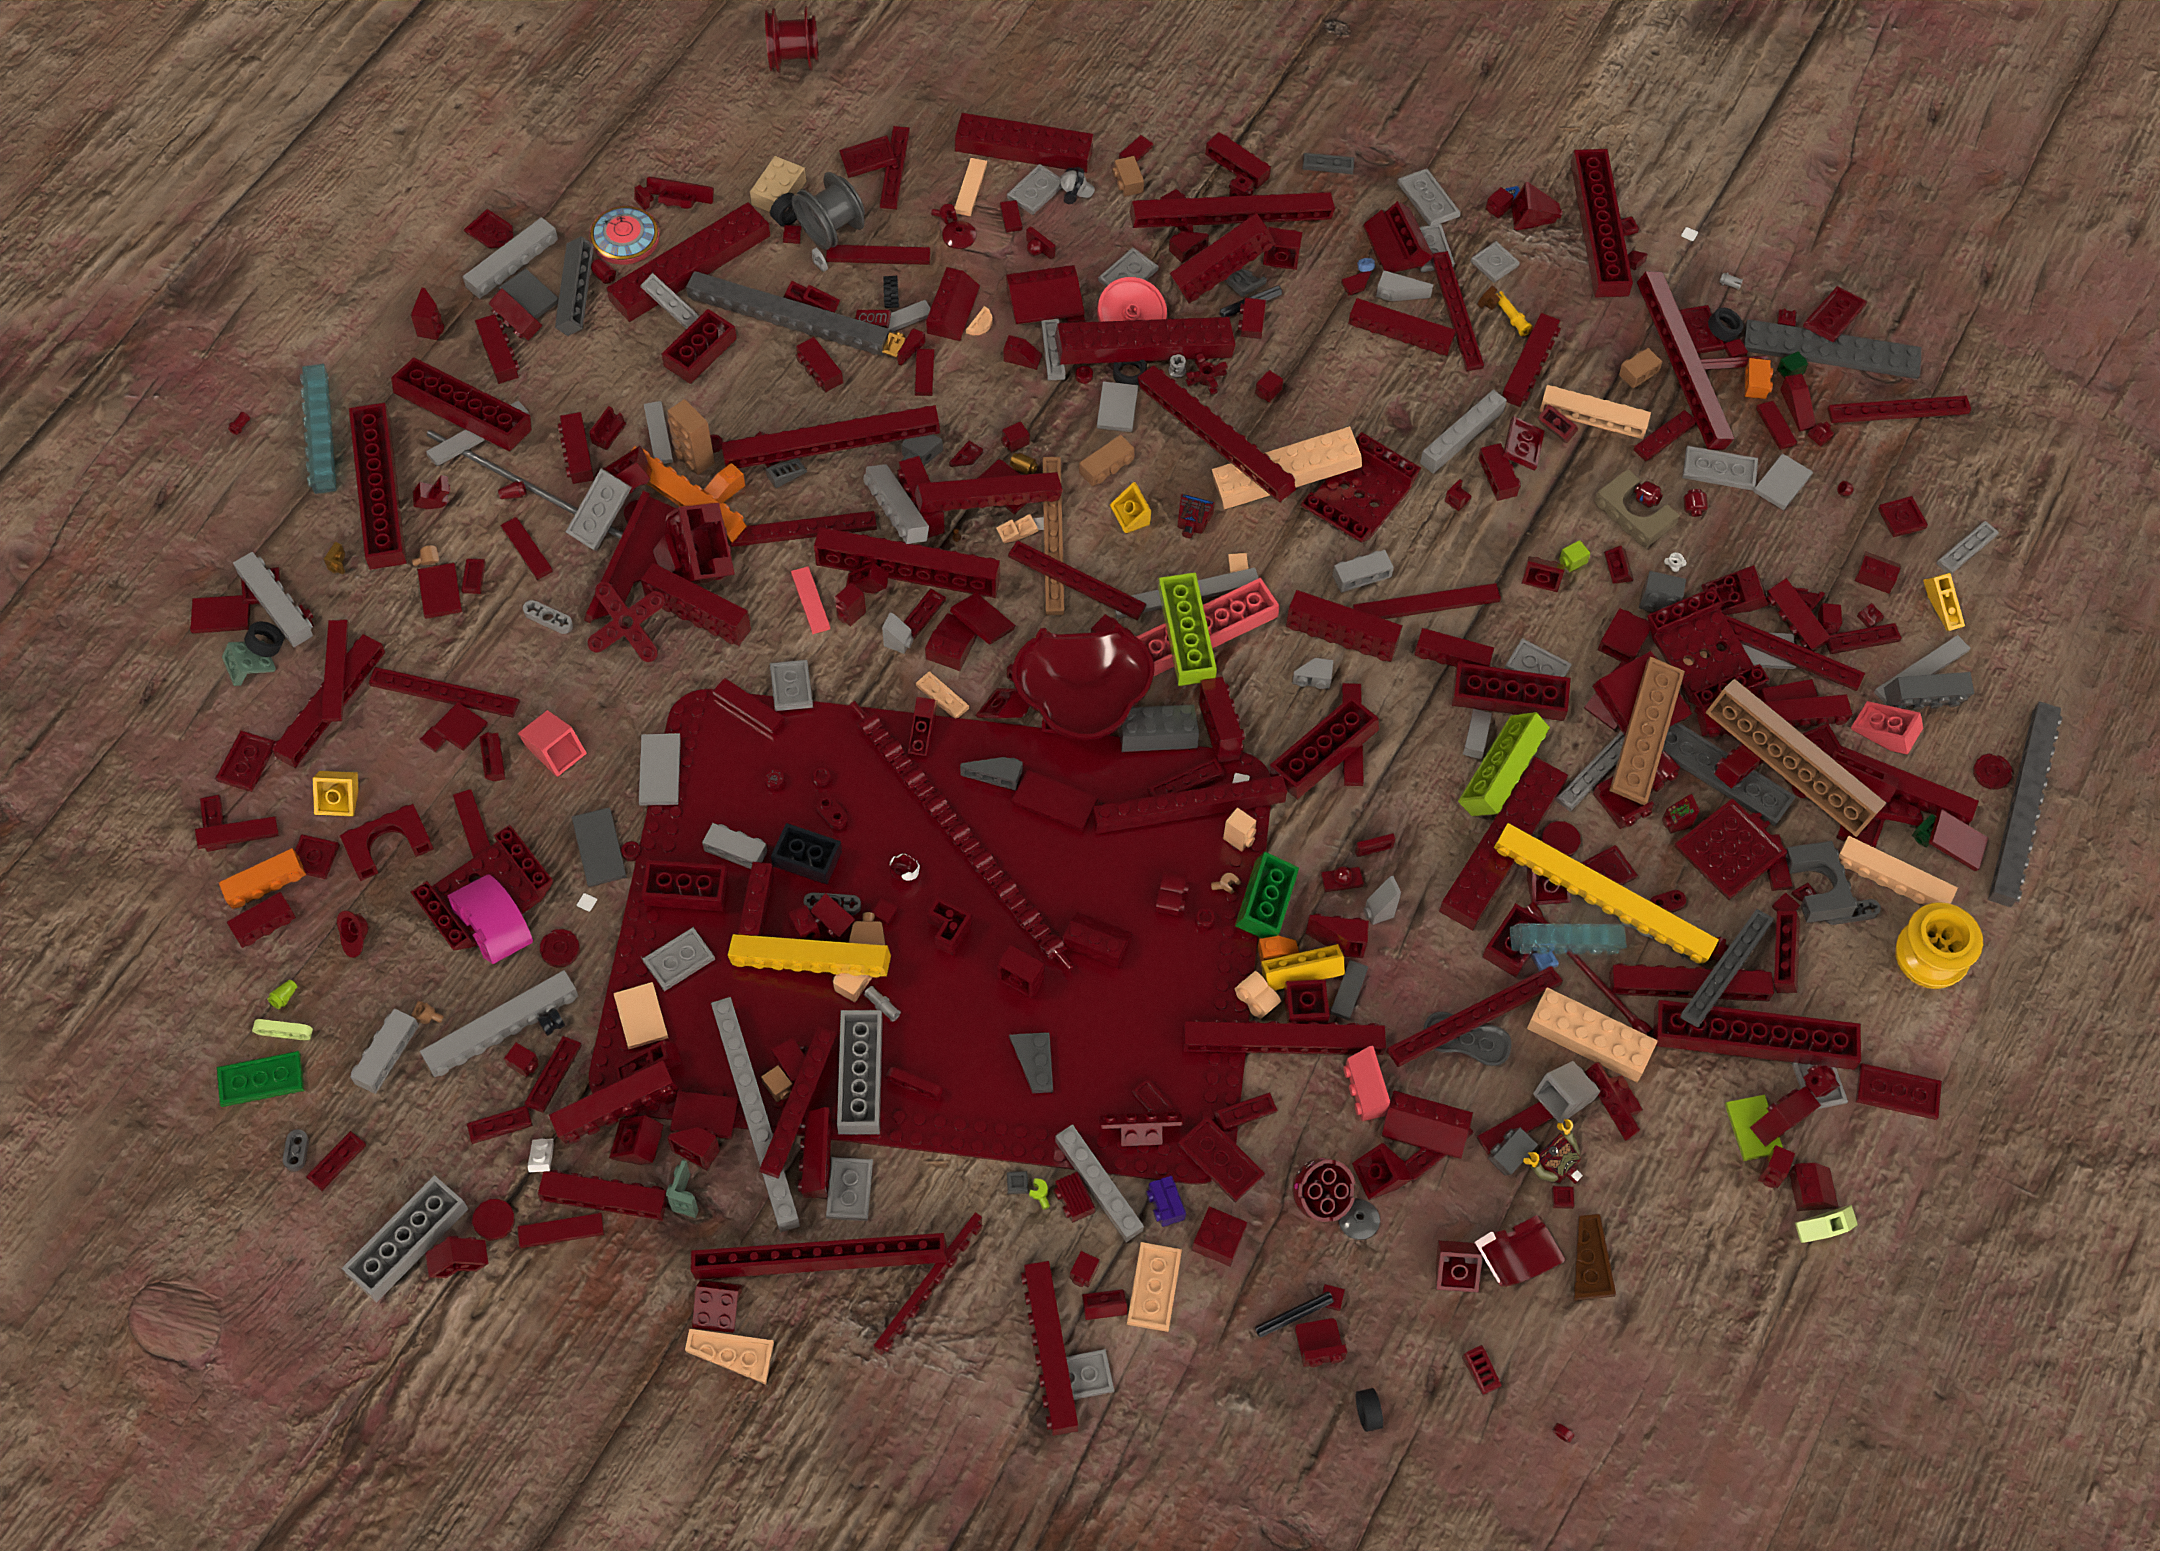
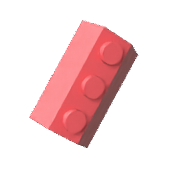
M1369 1046L1347 1058L1346 1065L1343 1067L1345 1077L1349 1078L1351 1083L1349 1085L1350 1094L1356 1100V1114L1361 1116L1362 1121L1385 1117L1390 1104L1374 1047Z

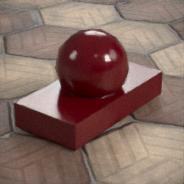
M1030 226L1026 229L1028 253L1032 256H1038L1043 253L1050 259L1054 258L1055 244Z
M1340 866L1333 871L1321 872L1324 892L1363 887L1360 867L1348 868Z

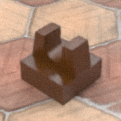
M1492 285L1481 296L1477 305L1481 309L1486 306L1493 310L1500 301V298L1495 294L1497 289Z

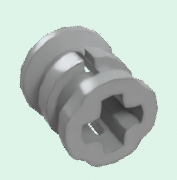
M1177 354L1171 357L1168 371L1172 377L1181 378L1185 375L1186 360L1184 356Z

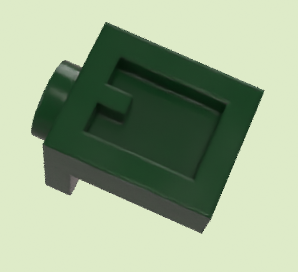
M1933 814L1923 821L1911 835L1918 844L1923 845L1925 848L1930 845V833L1936 816Z

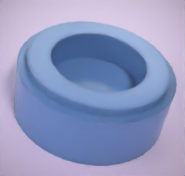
M1363 258L1357 263L1358 270L1362 272L1371 271L1375 268V261L1372 258Z

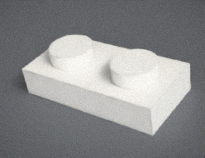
M542 1138L532 1140L528 1161L529 1172L550 1171L554 1149L553 1139Z

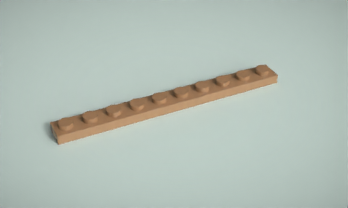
M1043 457V473L1058 472L1061 482V457ZM1060 496V499L1057 501L1043 502L1044 553L1063 562L1062 497ZM1045 575L1046 615H1064V584Z

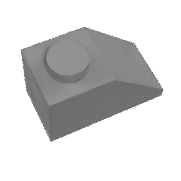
M890 612L882 627L884 647L905 654L907 648H911L914 640L911 629L895 614Z

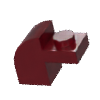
M441 475L434 485L419 482L413 490V507L437 509L446 506L450 492L448 476Z

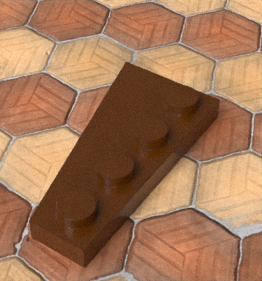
M1600 1214L1579 1216L1573 1301L1615 1297L1616 1290Z

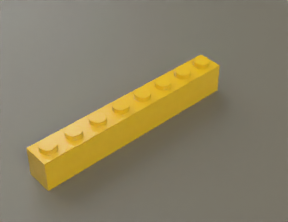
M733 934L728 957L732 965L737 967L753 966L758 969L766 967L775 970L792 969L797 972L806 970L814 973L830 972L836 975L846 973L853 976L887 977L891 954L886 945Z

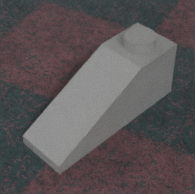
M1383 271L1376 297L1389 301L1431 298L1433 284Z
M1394 876L1389 877L1366 901L1364 914L1367 919H1370L1372 925L1389 920L1395 916L1401 891Z

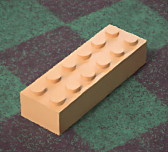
M1548 987L1527 1027L1528 1030L1594 1062H1600L1602 1066L1637 1083L1658 1040Z

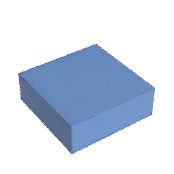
M1550 947L1531 955L1539 972L1550 966L1553 968L1557 967L1559 964Z

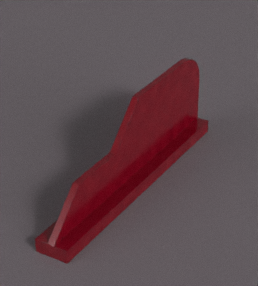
M646 491L642 492L601 582L611 583L624 602H626L633 584L641 581V578L652 563L657 564L653 550L666 530V515L676 509L649 497L650 493ZM596 594L585 614L584 621L588 623L610 615Z

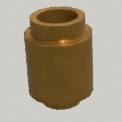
M1014 453L1009 464L1014 470L1025 475L1034 474L1038 466L1036 459L1022 453Z

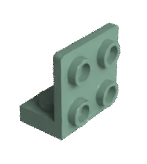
M245 641L228 642L222 655L234 686H241L247 674L275 672L276 670L271 657H262L254 654L247 648Z
M682 1160L681 1164L675 1168V1179L673 1185L670 1184L668 1186L666 1196H668L673 1212L696 1218L699 1210L695 1197L690 1192L685 1191L691 1174L687 1161Z

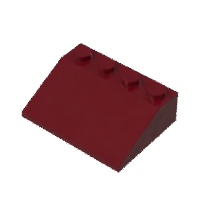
M1075 265L1006 274L1007 293L1015 324L1085 315Z

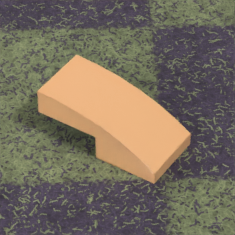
M1031 514L1015 522L1011 519L996 527L1004 543L1020 540L1039 531Z

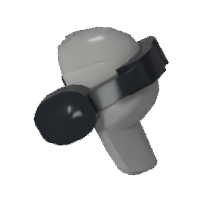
M1068 168L1061 175L1060 184L1067 192L1064 195L1065 203L1073 204L1077 200V196L1089 198L1093 195L1095 188L1086 181L1082 168Z

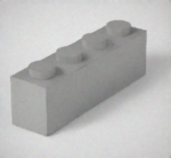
M394 1009L391 1014L386 1016L383 1027L375 1033L372 1044L364 1050L361 1061L351 1071L350 1077L355 1085L374 1094L377 1093L419 1027L414 1017L397 1009Z

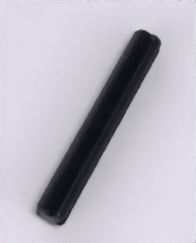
M1277 285L1248 298L1268 301L1280 296L1282 289ZM1245 299L1221 308L1220 316L1229 317L1239 313L1241 303L1244 304Z
M1327 1291L1255 1327L1256 1333L1259 1337H1263L1333 1303V1297Z

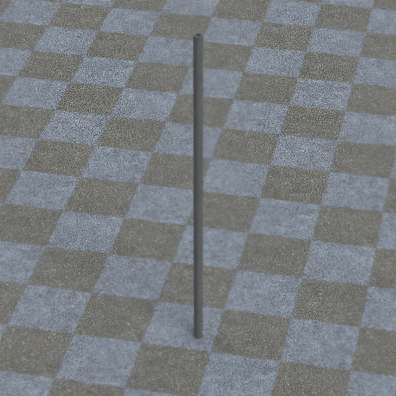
M432 430L427 432L428 437L439 443L448 440ZM469 450L461 453L512 482L517 480L523 481L527 490L574 515L576 514L578 508L483 457ZM612 526L607 531L619 539L623 535V532Z

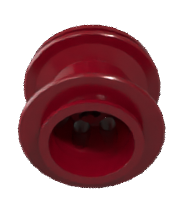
M807 6L804 9L805 19L779 20L775 8H772V13H769V10H765L766 44L771 72L776 68L777 72L780 73L782 60L808 59L810 71L813 70V59L816 62L819 61L816 17L812 15V18H810Z

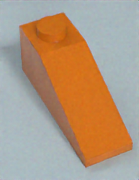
M731 463L716 474L703 492L705 494H712L720 504L721 502L724 503L745 487L744 474Z

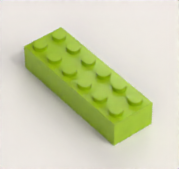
M1196 572L1160 577L1158 590L1178 686L1197 684L1201 680L1216 678L1217 668Z
M1537 712L1512 715L1507 720L1458 800L1471 816L1498 814L1502 810L1503 804L1511 795L1512 789L1519 782L1520 776L1528 767L1529 761L1537 752L1538 746L1545 739L1546 733L1550 728Z

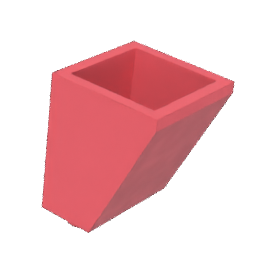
M548 710L518 733L524 745L556 777L560 776L587 754L573 728Z

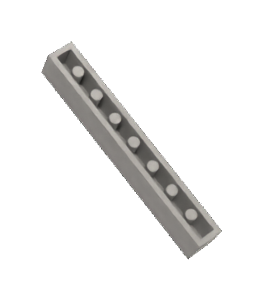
M565 970L422 1049L420 1053L434 1078L445 1075L449 1069L456 1065L460 1066L472 1056L482 1054L488 1047L500 1044L504 1038L519 1033L527 1025L537 1023L538 1018L549 1015L551 1011L557 1010L565 1004L572 1003L579 997L577 990Z

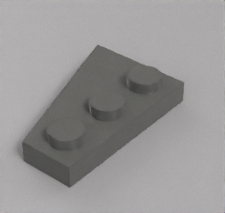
M1049 1033L1009 1035L1032 1093L1053 1092Z

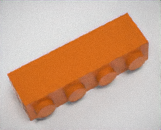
M291 848L218 883L225 901L232 909L243 907L254 899H260L271 891L279 890L290 882L300 880L306 873L299 856Z

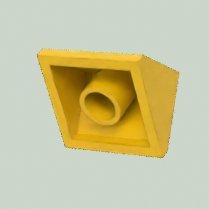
M1133 482L1110 504L1124 533L1150 525L1151 509L1136 482Z

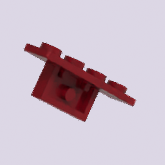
M647 177V186H651L654 189L652 194L659 195L658 203H663L666 206L675 205L683 209H689L693 207L695 202L708 204L714 202L713 187Z
M1595 1062L1585 1071V1075L1597 1085V1088L1600 1090L1598 1094L1600 1100L1624 1140L1627 1141L1640 1131L1632 1115L1638 1114L1643 1109L1622 1075L1609 1078L1600 1062Z
M1168 1111L1166 1113L1147 1112L1143 1114L1129 1112L1117 1115L1107 1113L1099 1116L1101 1129L1121 1128V1146L1162 1145V1126L1183 1125L1182 1114L1176 1111Z

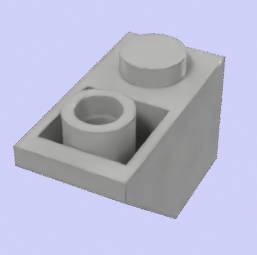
M1312 659L1294 671L1292 684H1297L1301 687L1312 686L1318 689H1330L1333 660Z

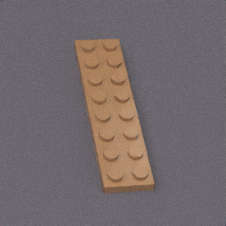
M1653 657L1647 659L1609 791L1642 805L1648 803L1685 671Z

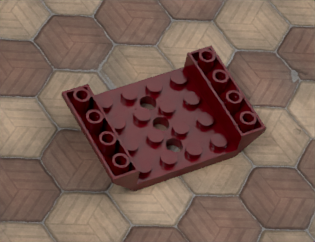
M1363 432L1355 439L1361 453L1362 467L1328 477L1315 494L1310 492L1300 505L1361 543L1370 540L1410 491L1421 471V467ZM1346 484L1349 488L1342 489L1340 485ZM1360 493V494H1362L1364 497H1363V498H1357V497L1355 496V494ZM1375 502V503H1377L1379 506H1378V507H1372V506H1370V503Z
M1714 587L1647 616L1653 641L1667 664L1685 671L1680 687L1689 702L1700 709L1710 707L1722 690L1733 679L1737 680L1748 690L1769 681L1760 664L1754 666L1722 613L1720 607L1723 601ZM1722 644L1726 650L1719 651L1716 645ZM1705 651L1710 657L1703 658L1700 652ZM1686 658L1691 659L1693 664L1686 665L1683 660Z
M511 825L493 835L497 841L495 844L433 886L428 881H425L410 892L453 951L478 945L473 937V934L476 932L471 925L466 926L461 918L453 912L448 898L449 894L470 884L473 877L480 876L482 878L486 875H491L510 895L521 914L541 902L554 882Z

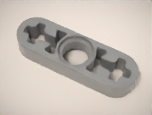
M534 600L527 601L523 605L525 616L532 621L561 634H567L573 629L572 620L566 614ZM546 614H552L553 618L550 620H544L543 616Z

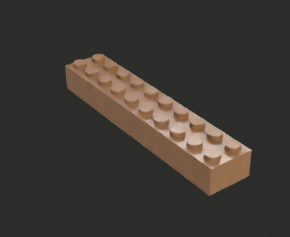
M1733 679L1706 711V714L1854 836L1857 837L1886 804L1879 796L1737 680Z

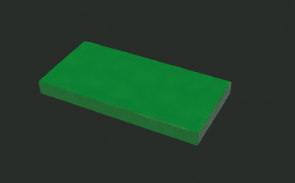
M299 1051L217 1067L221 1107L304 1091L301 1053Z

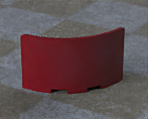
M1538 1215L1514 1226L1512 1232L1507 1233L1506 1230L1492 1231L1475 1241L1476 1246L1501 1287L1527 1281L1565 1262L1564 1255L1544 1221Z

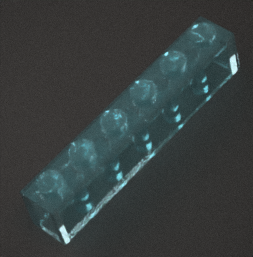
M1517 924L1510 927L1512 951H1520V954H1530L1532 951H1537V954L1550 953L1549 951H1555V954H1566L1567 951H1572L1573 954H1583L1585 951H1590V954H1601L1602 951H1607V954L1612 955L1619 954V950L1627 948L1624 924Z

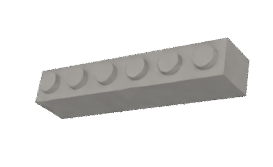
M542 217L462 276L465 287L479 299L488 294L506 278L513 275L522 266L528 264L535 256L541 254L550 245H553L558 240L556 229Z
M1493 389L1423 450L1420 464L1434 474L1504 412L1507 400Z
M887 464L866 467V474L863 477L864 483L868 486L871 494L874 495L892 525L897 529L899 536L903 538L906 544L927 541L929 525Z
M250 552L233 562L239 576L293 647L313 637L311 628H313L308 618L303 619L301 609L298 606L294 607L292 604L294 603L293 599L288 593L284 594L282 584L279 581L275 582L274 574L270 569H265L264 566L266 565L260 556L256 557L253 552Z
M1073 1124L1057 1134L1055 1142L1075 1171H1078L1082 1181L1124 1241L1127 1243L1143 1232V1224Z

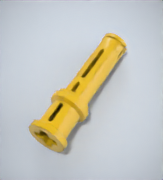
M1502 291L1499 292L1501 296L1496 293L1500 298L1498 304L1510 318L1511 325L1517 328L1520 336L1528 335L1532 331L1533 325L1525 320V315L1515 309Z

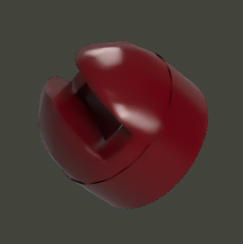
M1842 481L1837 488L1838 494L1843 496H1849L1854 491L1853 485L1847 481Z

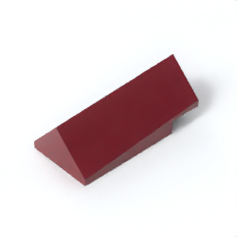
M1380 210L1364 223L1363 227L1379 265H1382L1384 271L1394 273L1418 268L1417 265L1408 260L1385 213L1386 211Z

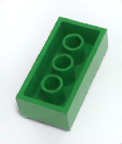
M1267 852L1258 857L1255 861L1235 926L1260 938L1277 936L1282 927L1299 867Z

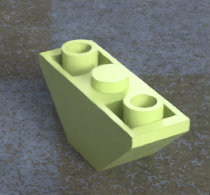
M1852 1205L1795 1222L1801 1243L1833 1237L1848 1232L1858 1225Z

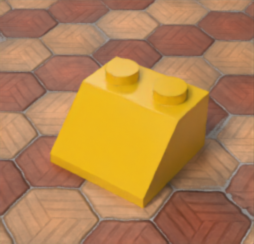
M319 771L313 777L314 815L354 816L359 791L358 772Z

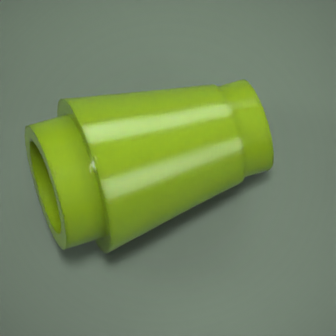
M289 979L269 993L267 1000L276 1009L285 1007L298 987L295 982Z

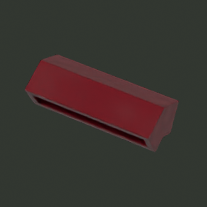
M487 732L479 737L484 776L493 782L506 780L499 733Z

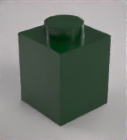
M1797 351L1782 358L1777 370L1785 379L1786 376L1801 373L1803 375L1809 363Z

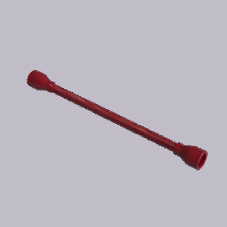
M1534 902L1525 908L1547 922L1541 909ZM1549 925L1546 933L1572 958L1575 964L1598 986L1615 1007L1624 1014L1632 1028L1648 1036L1653 1030L1648 1023L1632 1014L1621 1003L1620 999L1607 988L1606 984L1595 975L1594 971L1581 960L1580 956Z

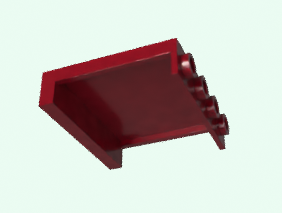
M1652 651L1602 677L1592 685L1624 736L1627 732L1647 659L1653 657L1658 660ZM1680 692L1678 693L1669 728L1680 721L1686 720L1693 714L1689 705L1681 697Z

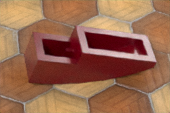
M792 280L783 297L835 313L840 302L839 299L811 285H808L806 288Z

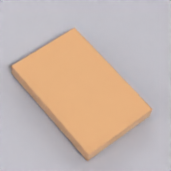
M653 982L613 993L629 1049L668 1038Z

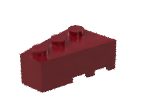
M1806 1086L1800 1090L1795 1088L1766 1108L1768 1113L1754 1123L1750 1129L1766 1147L1776 1138L1783 1135L1784 1132L1808 1117L1821 1104Z

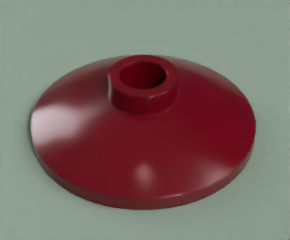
M954 221L944 227L942 238L949 247L964 249L975 242L976 230L968 222Z

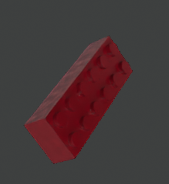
M1256 213L1170 272V275L1187 302L1191 303L1205 292L1212 290L1221 281L1226 280L1234 272L1241 270L1244 265L1254 261L1260 254L1270 250L1275 245V242L1268 228Z
M652 563L641 578L644 596L653 591L662 592L666 598V603L662 608L664 611L672 612L680 619L688 620L696 627L708 630L710 634L723 638L729 644L740 646L751 631L748 610L655 563Z
M1296 590L1293 596L1286 622V627L1293 631H1300L1311 637L1321 638L1328 643H1335L1346 649H1353L1364 655H1371L1379 660L1392 662L1403 625Z
M1458 662L1454 675L1451 706L1516 715L1537 712L1541 718L1564 721L1568 713L1571 678Z
M1353 696L1349 697L1270 764V777L1283 775L1287 792L1298 800L1379 731V718Z
M662 1060L549 1114L558 1138L565 1144H574L580 1141V1137L586 1134L592 1135L600 1131L599 1128L604 1125H614L619 1121V1118L625 1115L630 1117L644 1106L649 1108L655 1105L656 1101L661 1098L667 1099L674 1096L675 1091L679 1089L669 1067Z

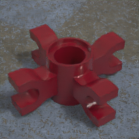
M1203 353L1196 354L1197 360L1195 364L1199 371L1186 373L1187 379H1185L1187 386H1192L1199 382L1202 385L1208 386L1211 395L1218 393L1216 389L1218 383L1214 377L1227 375L1226 369H1228L1226 362L1224 361L1214 366L1212 363L1205 361Z

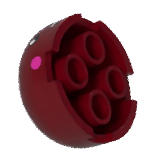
M1328 1158L1311 1160L1299 1169L1294 1178L1292 1192L1295 1204L1304 1215L1320 1222L1339 1220L1347 1214L1354 1203L1355 1179L1349 1168L1339 1161Z

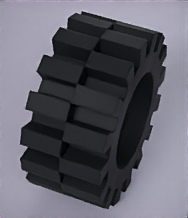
M883 276L885 308L899 307L898 277Z

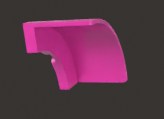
M486 875L448 895L453 912L461 918L466 926H472L476 932L473 934V937L480 948L482 956L490 963L495 964L533 942L529 928L518 907L502 885L491 875Z

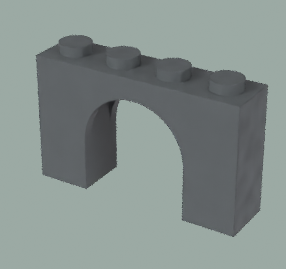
M1827 841L1787 847L1785 857L1790 874L1816 871L1828 877L1833 885V890L1830 892L1804 896L1801 909L1806 923L1851 917L1855 908H1857V900L1852 896L1851 884L1849 880H1846L1844 865L1840 864L1839 852L1834 847L1833 842Z

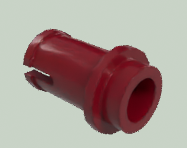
M240 412L238 417L229 423L228 430L234 435L240 434L242 428L250 420L249 415L245 412Z

